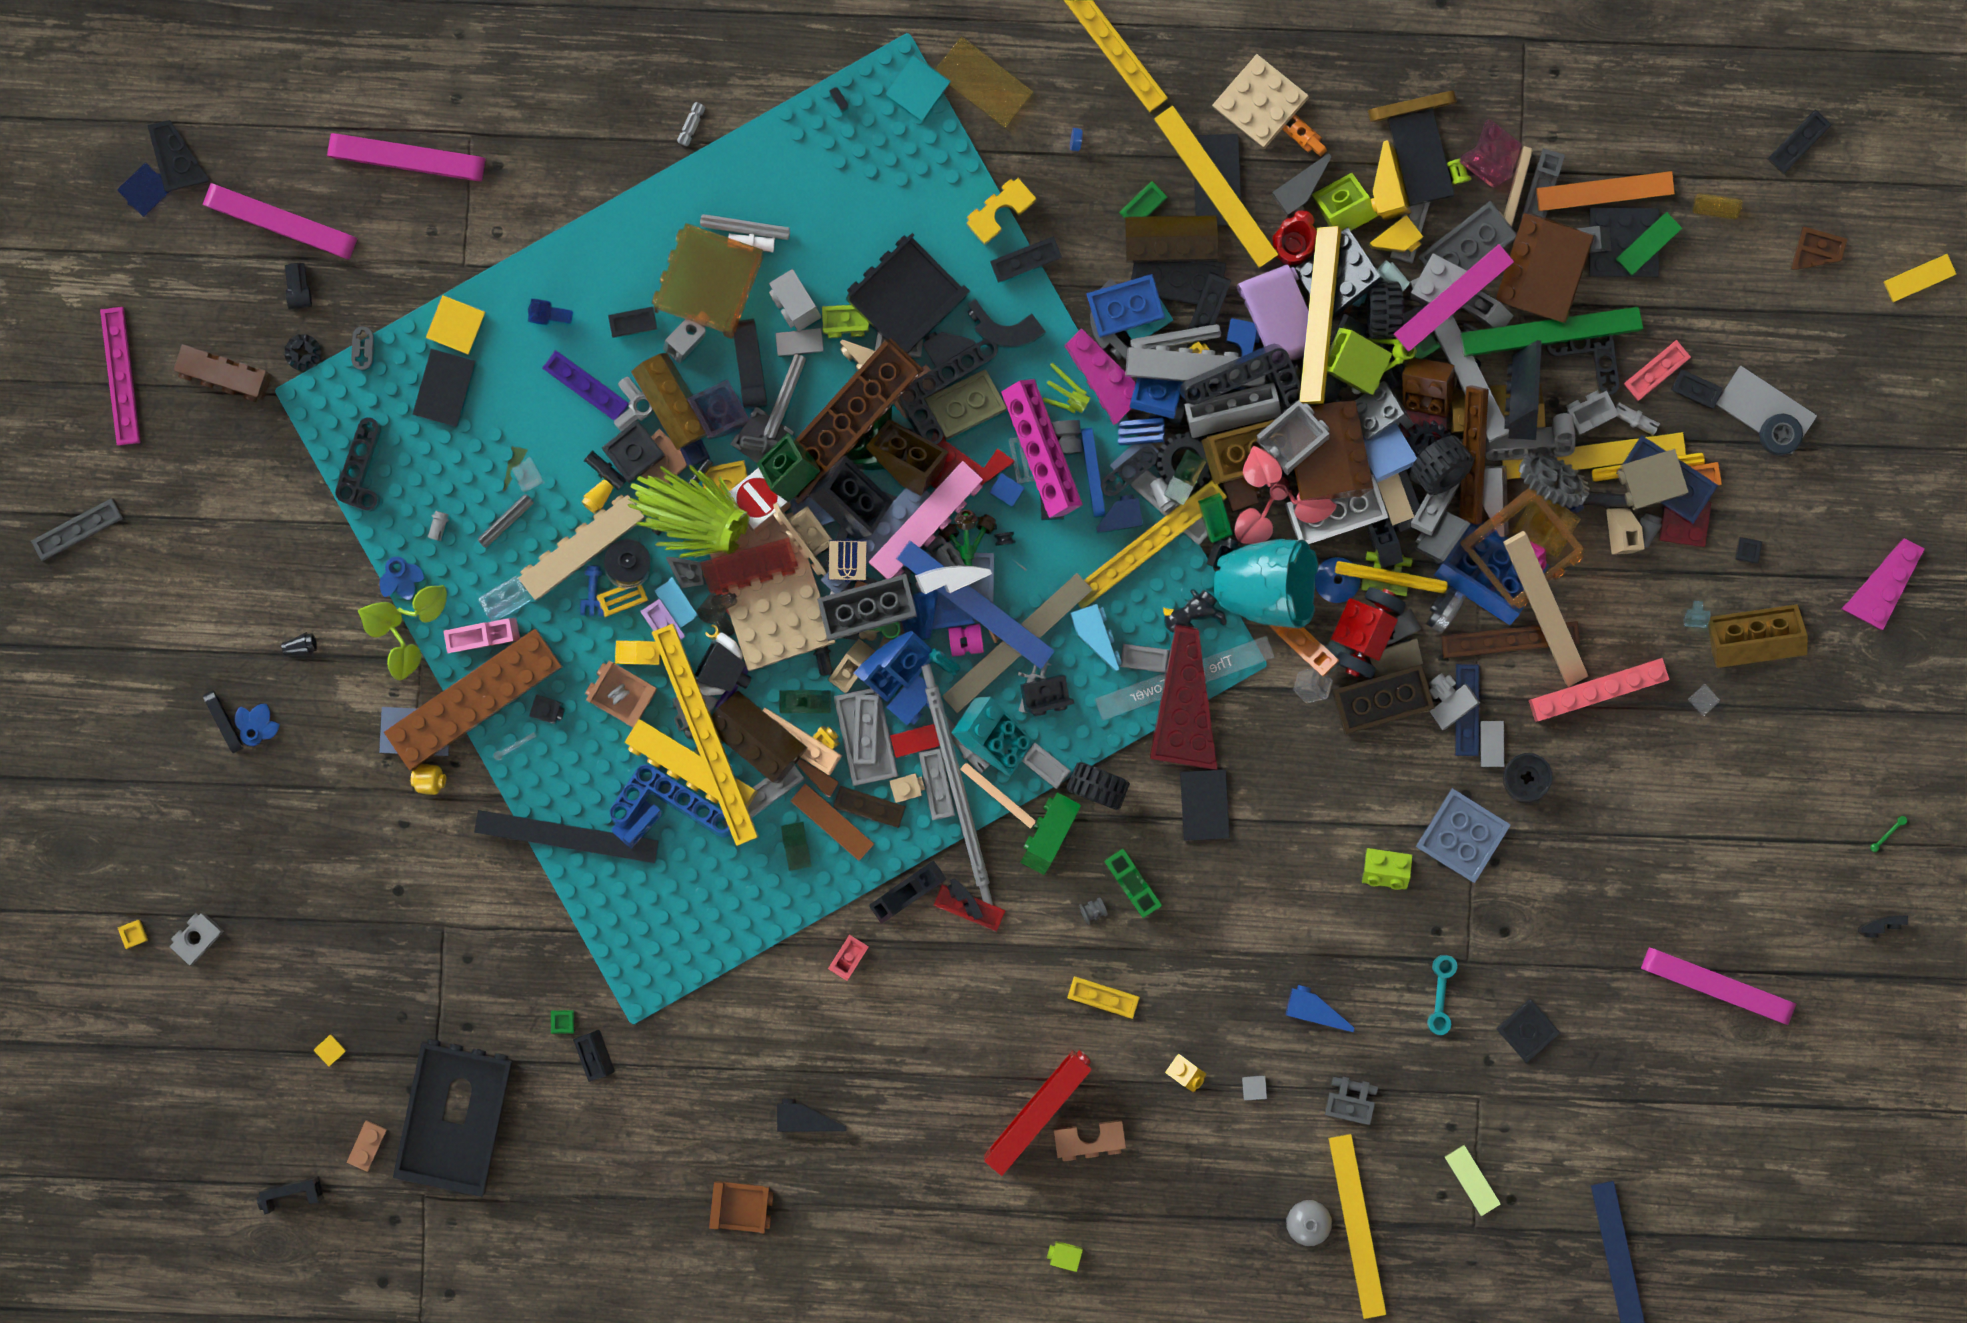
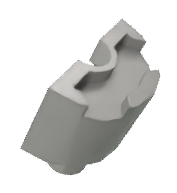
M1597 390L1586 396L1587 401L1580 404L1579 400L1566 406L1568 414L1573 416L1574 426L1579 435L1619 415L1607 391L1599 394Z

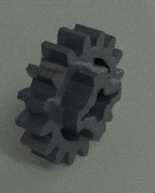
M1423 420V426L1415 423L1416 429L1414 431L1409 429L1410 437H1405L1414 454H1421L1426 449L1425 447L1442 438L1450 437L1451 433L1445 430L1446 428L1443 424L1438 425L1435 420L1430 425L1426 420ZM1432 432L1438 433L1441 437L1434 436Z

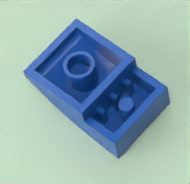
M909 631L880 647L859 666L854 674L888 702L901 685L908 689L922 672L921 666L931 661L929 654L932 653V649L914 632Z

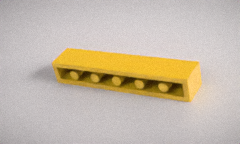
M638 719L625 741L629 745L628 750L637 756H640L641 753L649 757L647 762L657 768L660 765L668 769V775L677 780L682 777L688 781L686 786L696 792L699 789L707 793L705 797L717 804L718 799L701 756L643 720ZM736 778L748 808L758 791Z

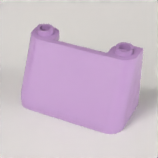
M1287 264L1238 283L1237 290L1240 297L1246 299L1244 302L1245 306L1249 310L1264 347L1274 343L1279 344L1287 351L1292 362L1304 357L1309 311L1296 283V280L1299 279L1294 267L1290 268ZM1276 351L1272 355V361H1276L1281 357V351Z

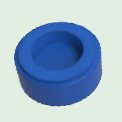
M1080 128L1072 129L1070 139L1071 151H1079L1081 148L1083 131Z

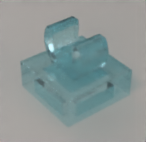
M1694 601L1692 608L1687 609L1684 616V626L1707 628L1710 621V611L1703 610V601Z

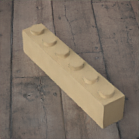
M629 495L617 497L611 502L613 506L606 511L603 508L593 516L595 519L589 525L586 522L580 525L575 530L577 534L569 539L566 536L557 543L558 548L552 553L550 550L546 551L538 558L540 560L539 563L535 566L530 564L520 572L522 576L518 579L534 600H539L637 525V522H641L646 518L641 514V511L628 507V504L636 505L628 500L631 498Z

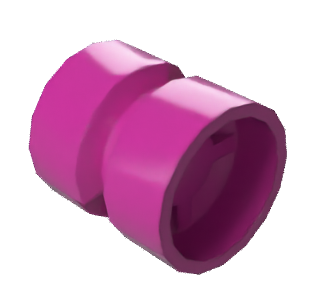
M980 624L967 625L966 629H963L961 626L948 628L952 657L965 655L967 651L971 654L984 653ZM967 637V643H960V638Z

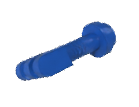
M587 565L584 575H589L588 599H581L580 615L585 616L586 607H590L589 616H594L595 607H599L598 615L603 616V609H601L600 602L596 597L598 576H602L603 571L601 566Z

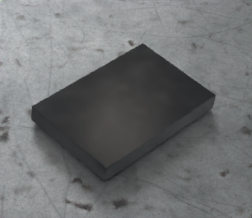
M431 349L412 415L457 427L476 361Z
M1226 770L1180 772L1184 841L1230 838Z

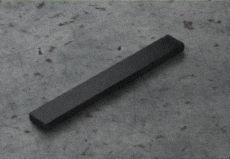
M478 810L474 833L650 863L656 862L659 840L641 838L631 849L612 832Z

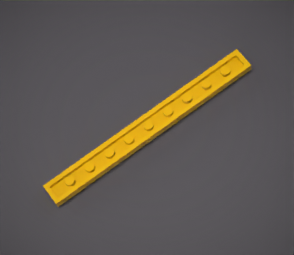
M672 623L653 631L652 635L736 846L758 838V833L675 624Z

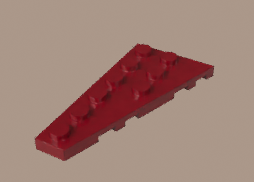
M1175 625L1150 759L1217 770L1198 628Z

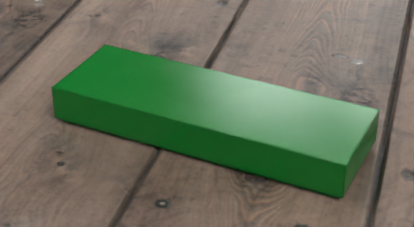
M1666 212L1618 256L1616 260L1632 276L1673 238L1682 227Z

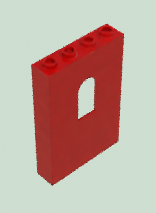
M1072 1050L984 1154V1162L999 1175L1003 1176L1092 1070L1090 1058L1080 1050L1077 1053Z

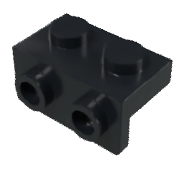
M1063 674L1020 684L1024 710L1033 714V716L1047 714L1046 711L1054 709V711L1068 709L1067 705L1074 704V699L1069 698L1066 676Z

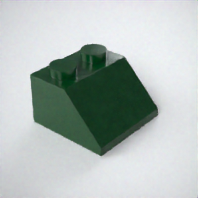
M789 432L757 463L770 490L788 503L820 472L814 458Z

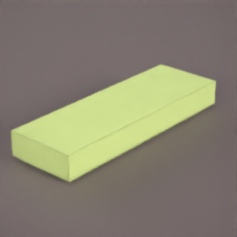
M1465 1145L1445 1156V1159L1481 1216L1500 1205L1499 1200Z

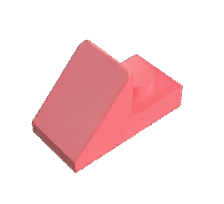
M849 935L828 969L848 981L867 951L868 946Z

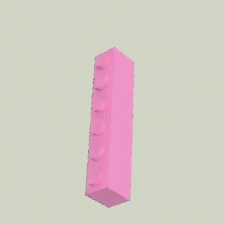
M962 461L869 561V564L885 579L902 575L904 572L902 567L904 565L896 558L909 540L919 548L923 545L928 547L936 538L933 534L937 529L943 530L952 521L949 518L954 511L959 513L967 505L964 500L970 494L974 497L982 489L983 486L980 483L983 479Z

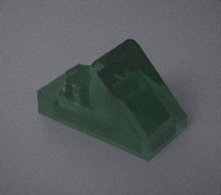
M804 822L782 825L781 831L789 871L812 867Z

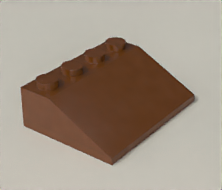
M1524 213L1510 254L1514 262L1505 269L1495 300L1566 323L1595 235L1535 214Z
M1356 401L1333 402L1312 406L1313 416L1317 421L1322 420L1329 427V440L1324 442L1294 468L1301 501L1361 497L1374 489ZM1297 415L1285 424L1293 459L1317 437Z

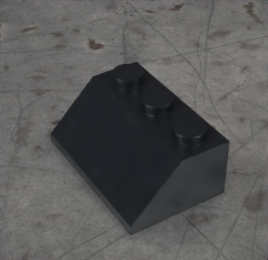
M843 456L819 478L809 494L816 503L856 540L873 534L893 502L846 456Z

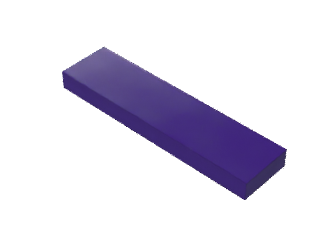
M556 350L542 367L543 370L612 420H616L621 416L629 405L627 401Z

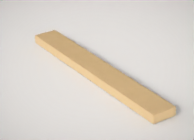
M1522 531L1503 543L1566 685L1570 687L1588 677V674L1528 536Z

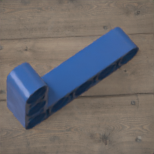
M648 764L637 768L610 809L611 819L616 826H628L651 793L717 836L723 838L731 835L729 826L724 830L717 828V824L720 821H726L722 810ZM644 773H652V778L649 781L644 782L641 780V776ZM663 785H671L670 792L666 794L660 792V788ZM637 791L640 793L638 799H628L631 792ZM682 797H690L691 800L688 805L682 806L679 804V800ZM703 808L710 810L709 815L705 818L698 816V812ZM625 810L627 812L625 818H615L618 811Z

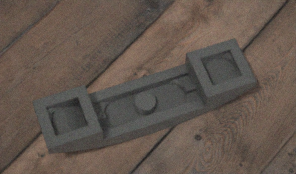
M1542 149L1521 220L1524 213L1546 217L1547 210H1538L1536 188L1555 186L1565 157L1564 154Z

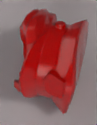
M1297 211L1294 217L1285 219L1279 230L1273 235V248L1278 254L1276 257L1285 265H1300L1315 253L1317 230L1313 226L1315 219L1308 211Z

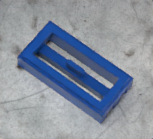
M1163 418L1118 422V443L1120 446L1165 442V420ZM1159 433V435L1125 438V435Z

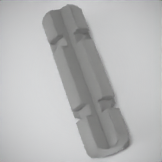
M698 102L693 104L691 108L692 113H689L682 128L683 132L680 133L677 139L678 143L684 146L690 144L691 135H694L701 120L700 115L702 116L705 111V106Z

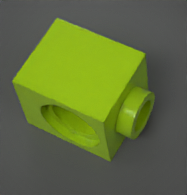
M1055 1241V1245H1050L1047 1259H1051L1050 1265L1077 1272L1083 1249L1082 1247Z

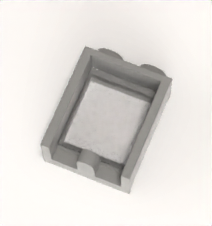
M1299 400L1257 435L1259 445L1279 462L1282 470L1287 475L1318 447L1329 440V427L1322 420L1317 421L1313 416L1314 411L1307 403L1302 404Z

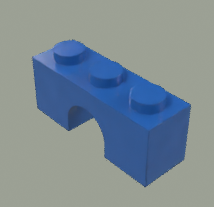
M1231 318L1226 343L1238 346L1242 356L1252 353L1254 343H1259L1260 339L1255 324ZM1239 386V387L1234 388V389H1232V390H1234V391H1241V390H1245V387H1240V386Z

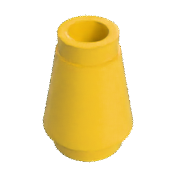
M603 479L602 482L583 496L584 499L581 503L595 514L603 508L614 487L607 480Z

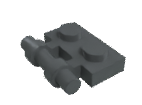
M1344 1076L1342 1078L1333 1077L1331 1086L1340 1087L1339 1094L1329 1092L1325 1115L1370 1125L1375 1102L1367 1101L1366 1098L1367 1094L1376 1095L1378 1086L1369 1085V1082L1362 1081V1083L1351 1081L1348 1077ZM1347 1089L1360 1092L1359 1099L1346 1096Z

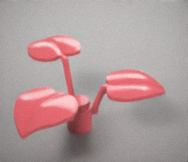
M1255 446L1252 447L1244 464V478L1255 487H1262L1267 484L1270 487L1271 496L1262 514L1255 508H1249L1239 515L1235 524V535L1239 542L1254 544L1265 542L1271 537L1273 524L1265 516L1274 500L1280 501L1289 496L1292 503L1296 504L1295 516L1306 523L1322 521L1335 511L1337 505L1331 499L1301 501L1300 494L1298 493L1296 500L1292 494L1293 491L1289 490V481L1282 477V468L1279 462L1268 452Z

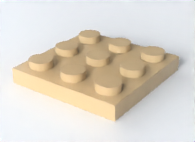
M1256 54L1212 106L1265 149L1309 99V96Z

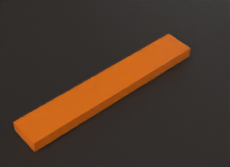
M1672 171L1536 188L1538 210L1544 211L1674 194Z

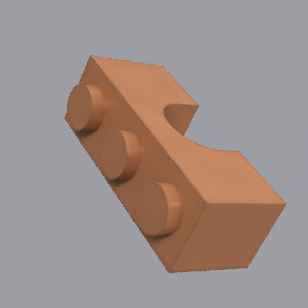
M1122 1120L1100 1122L1099 1137L1090 1143L1084 1142L1078 1137L1076 1126L1054 1129L1057 1157H1062L1063 1161L1076 1160V1155L1085 1154V1158L1098 1157L1099 1152L1108 1151V1155L1122 1153L1121 1149L1126 1148Z

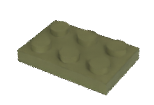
M986 369L925 398V402L943 431L945 440L1007 411V407Z

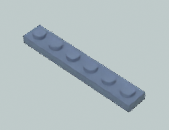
M906 488L890 505L873 534L857 540L866 542V565L929 498L931 494L927 490L920 496ZM855 542L852 546L853 569H851L849 576H855L857 572L858 542ZM851 548L845 553L846 569L850 568ZM844 555L838 561V568H840L838 573L840 576L846 575L844 569H842ZM829 571L821 579L835 594L842 592L852 581L829 579Z

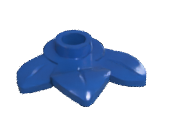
M396 556L387 561L385 566L386 573L380 578L379 584L384 597L396 591L402 598L411 600L415 593L414 582L424 580V575L417 565L408 564L405 559ZM395 564L401 565L400 572L393 570Z
M267 704L257 705L250 712L243 707H239L235 715V725L240 730L241 741L247 746H256L264 739L273 738L280 727L278 723L270 721V711ZM254 731L256 733V735L252 738L247 736L248 732Z

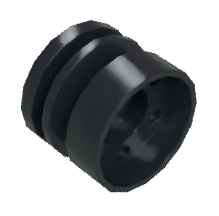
M1523 753L1515 756L1507 764L1503 773V785L1506 792L1513 799L1521 803H1532L1540 800L1548 792L1552 784V770L1549 763L1543 757L1534 753ZM1526 773H1530V778H1533V781H1530L1528 785L1524 784V780L1521 779V776H1525Z

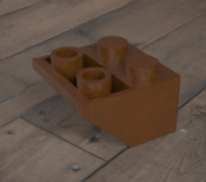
M1414 357L1409 359L1402 374L1403 407L1406 410L1447 417L1455 384V365Z

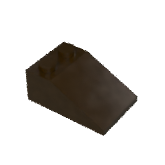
M888 419L866 447L900 485L920 496L923 495L943 470L948 454L947 450Z

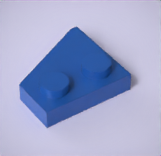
M936 589L927 594L922 592L913 594L917 617L902 621L904 633L912 631L921 640L931 638L938 595Z

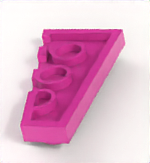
M1081 328L1064 346L1078 369L1085 375L1088 380L1086 382L1096 393L1102 408L1106 409L1110 416V421L1115 425L1131 409L1129 407L1136 382L1131 377L1125 376V371Z
M1903 538L1841 610L1883 630L1924 548Z

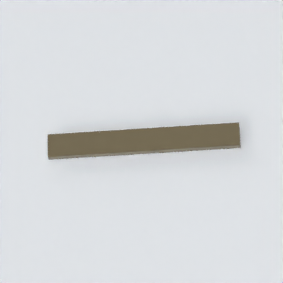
M1076 573L1020 625L1037 638H1040L1093 589ZM1002 641L942 697L958 713L1020 657L1021 654Z

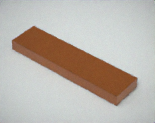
M806 783L790 800L858 861L874 845L870 839Z

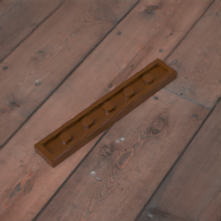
M1469 385L1466 386L1463 445L1474 458V464L1466 477L1461 481L1459 518L1469 523L1481 524L1489 389Z
M1578 621L1565 622L1574 644H1580ZM1540 625L1441 636L1443 658L1549 647Z

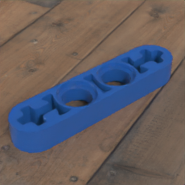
M1092 427L1081 429L1093 515L1094 517L1104 516L1105 508Z

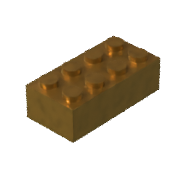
M1274 420L1217 434L1202 440L1214 485L1244 477V464L1252 447L1255 446L1264 450L1257 442V435ZM1284 425L1270 439L1291 461L1292 455L1286 426Z

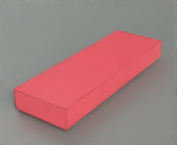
M1676 340L1623 385L1639 401L1689 360L1691 356Z

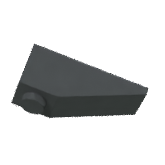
M1329 153L1272 192V197L1286 217L1291 214L1294 217L1297 211L1305 210L1303 206L1307 203L1331 159Z

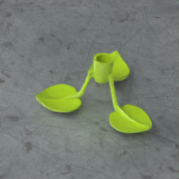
M444 585L428 586L417 592L412 603L414 610H416L414 612L403 610L402 608L397 609L389 602L374 603L358 610L363 627L368 635L374 638L381 637L390 629L400 642L401 647L393 648L388 655L387 661L388 669L396 680H403L416 670L421 661V651L414 644L406 646L395 627L402 622V614L410 616L419 615V619L425 623L436 619L442 613L447 600V592Z

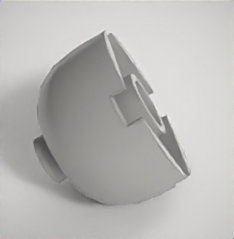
M1304 1200L1295 1204L1286 1218V1228L1291 1238L1297 1243L1304 1246H1315L1322 1243L1329 1236L1332 1229V1218L1329 1211L1321 1203L1314 1200Z

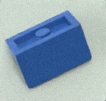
M645 801L628 826L619 827L615 825L612 828V833L632 849L662 816L661 810L654 804L651 806Z

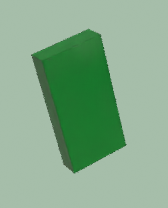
M1151 181L1119 214L1124 219L1125 217H1148L1168 197Z
M1220 493L1199 500V507L1210 542L1213 543L1233 535Z

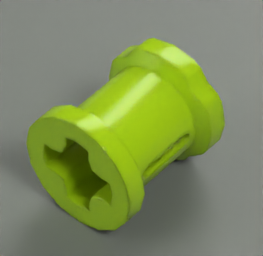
M1465 157L1447 163L1453 179L1451 182L1452 186L1472 180L1466 170Z

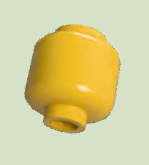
M420 764L411 773V786L418 793L436 795L446 785V775L443 774L442 769L438 765Z

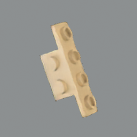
M776 502L773 505L776 511L773 514L780 525L785 524L788 530H786V533L793 542L796 540L801 546L798 549L805 559L810 557L813 561L811 566L818 576L821 574L825 576L827 570L816 555L828 548L830 541H833V539L808 506L791 518H788Z

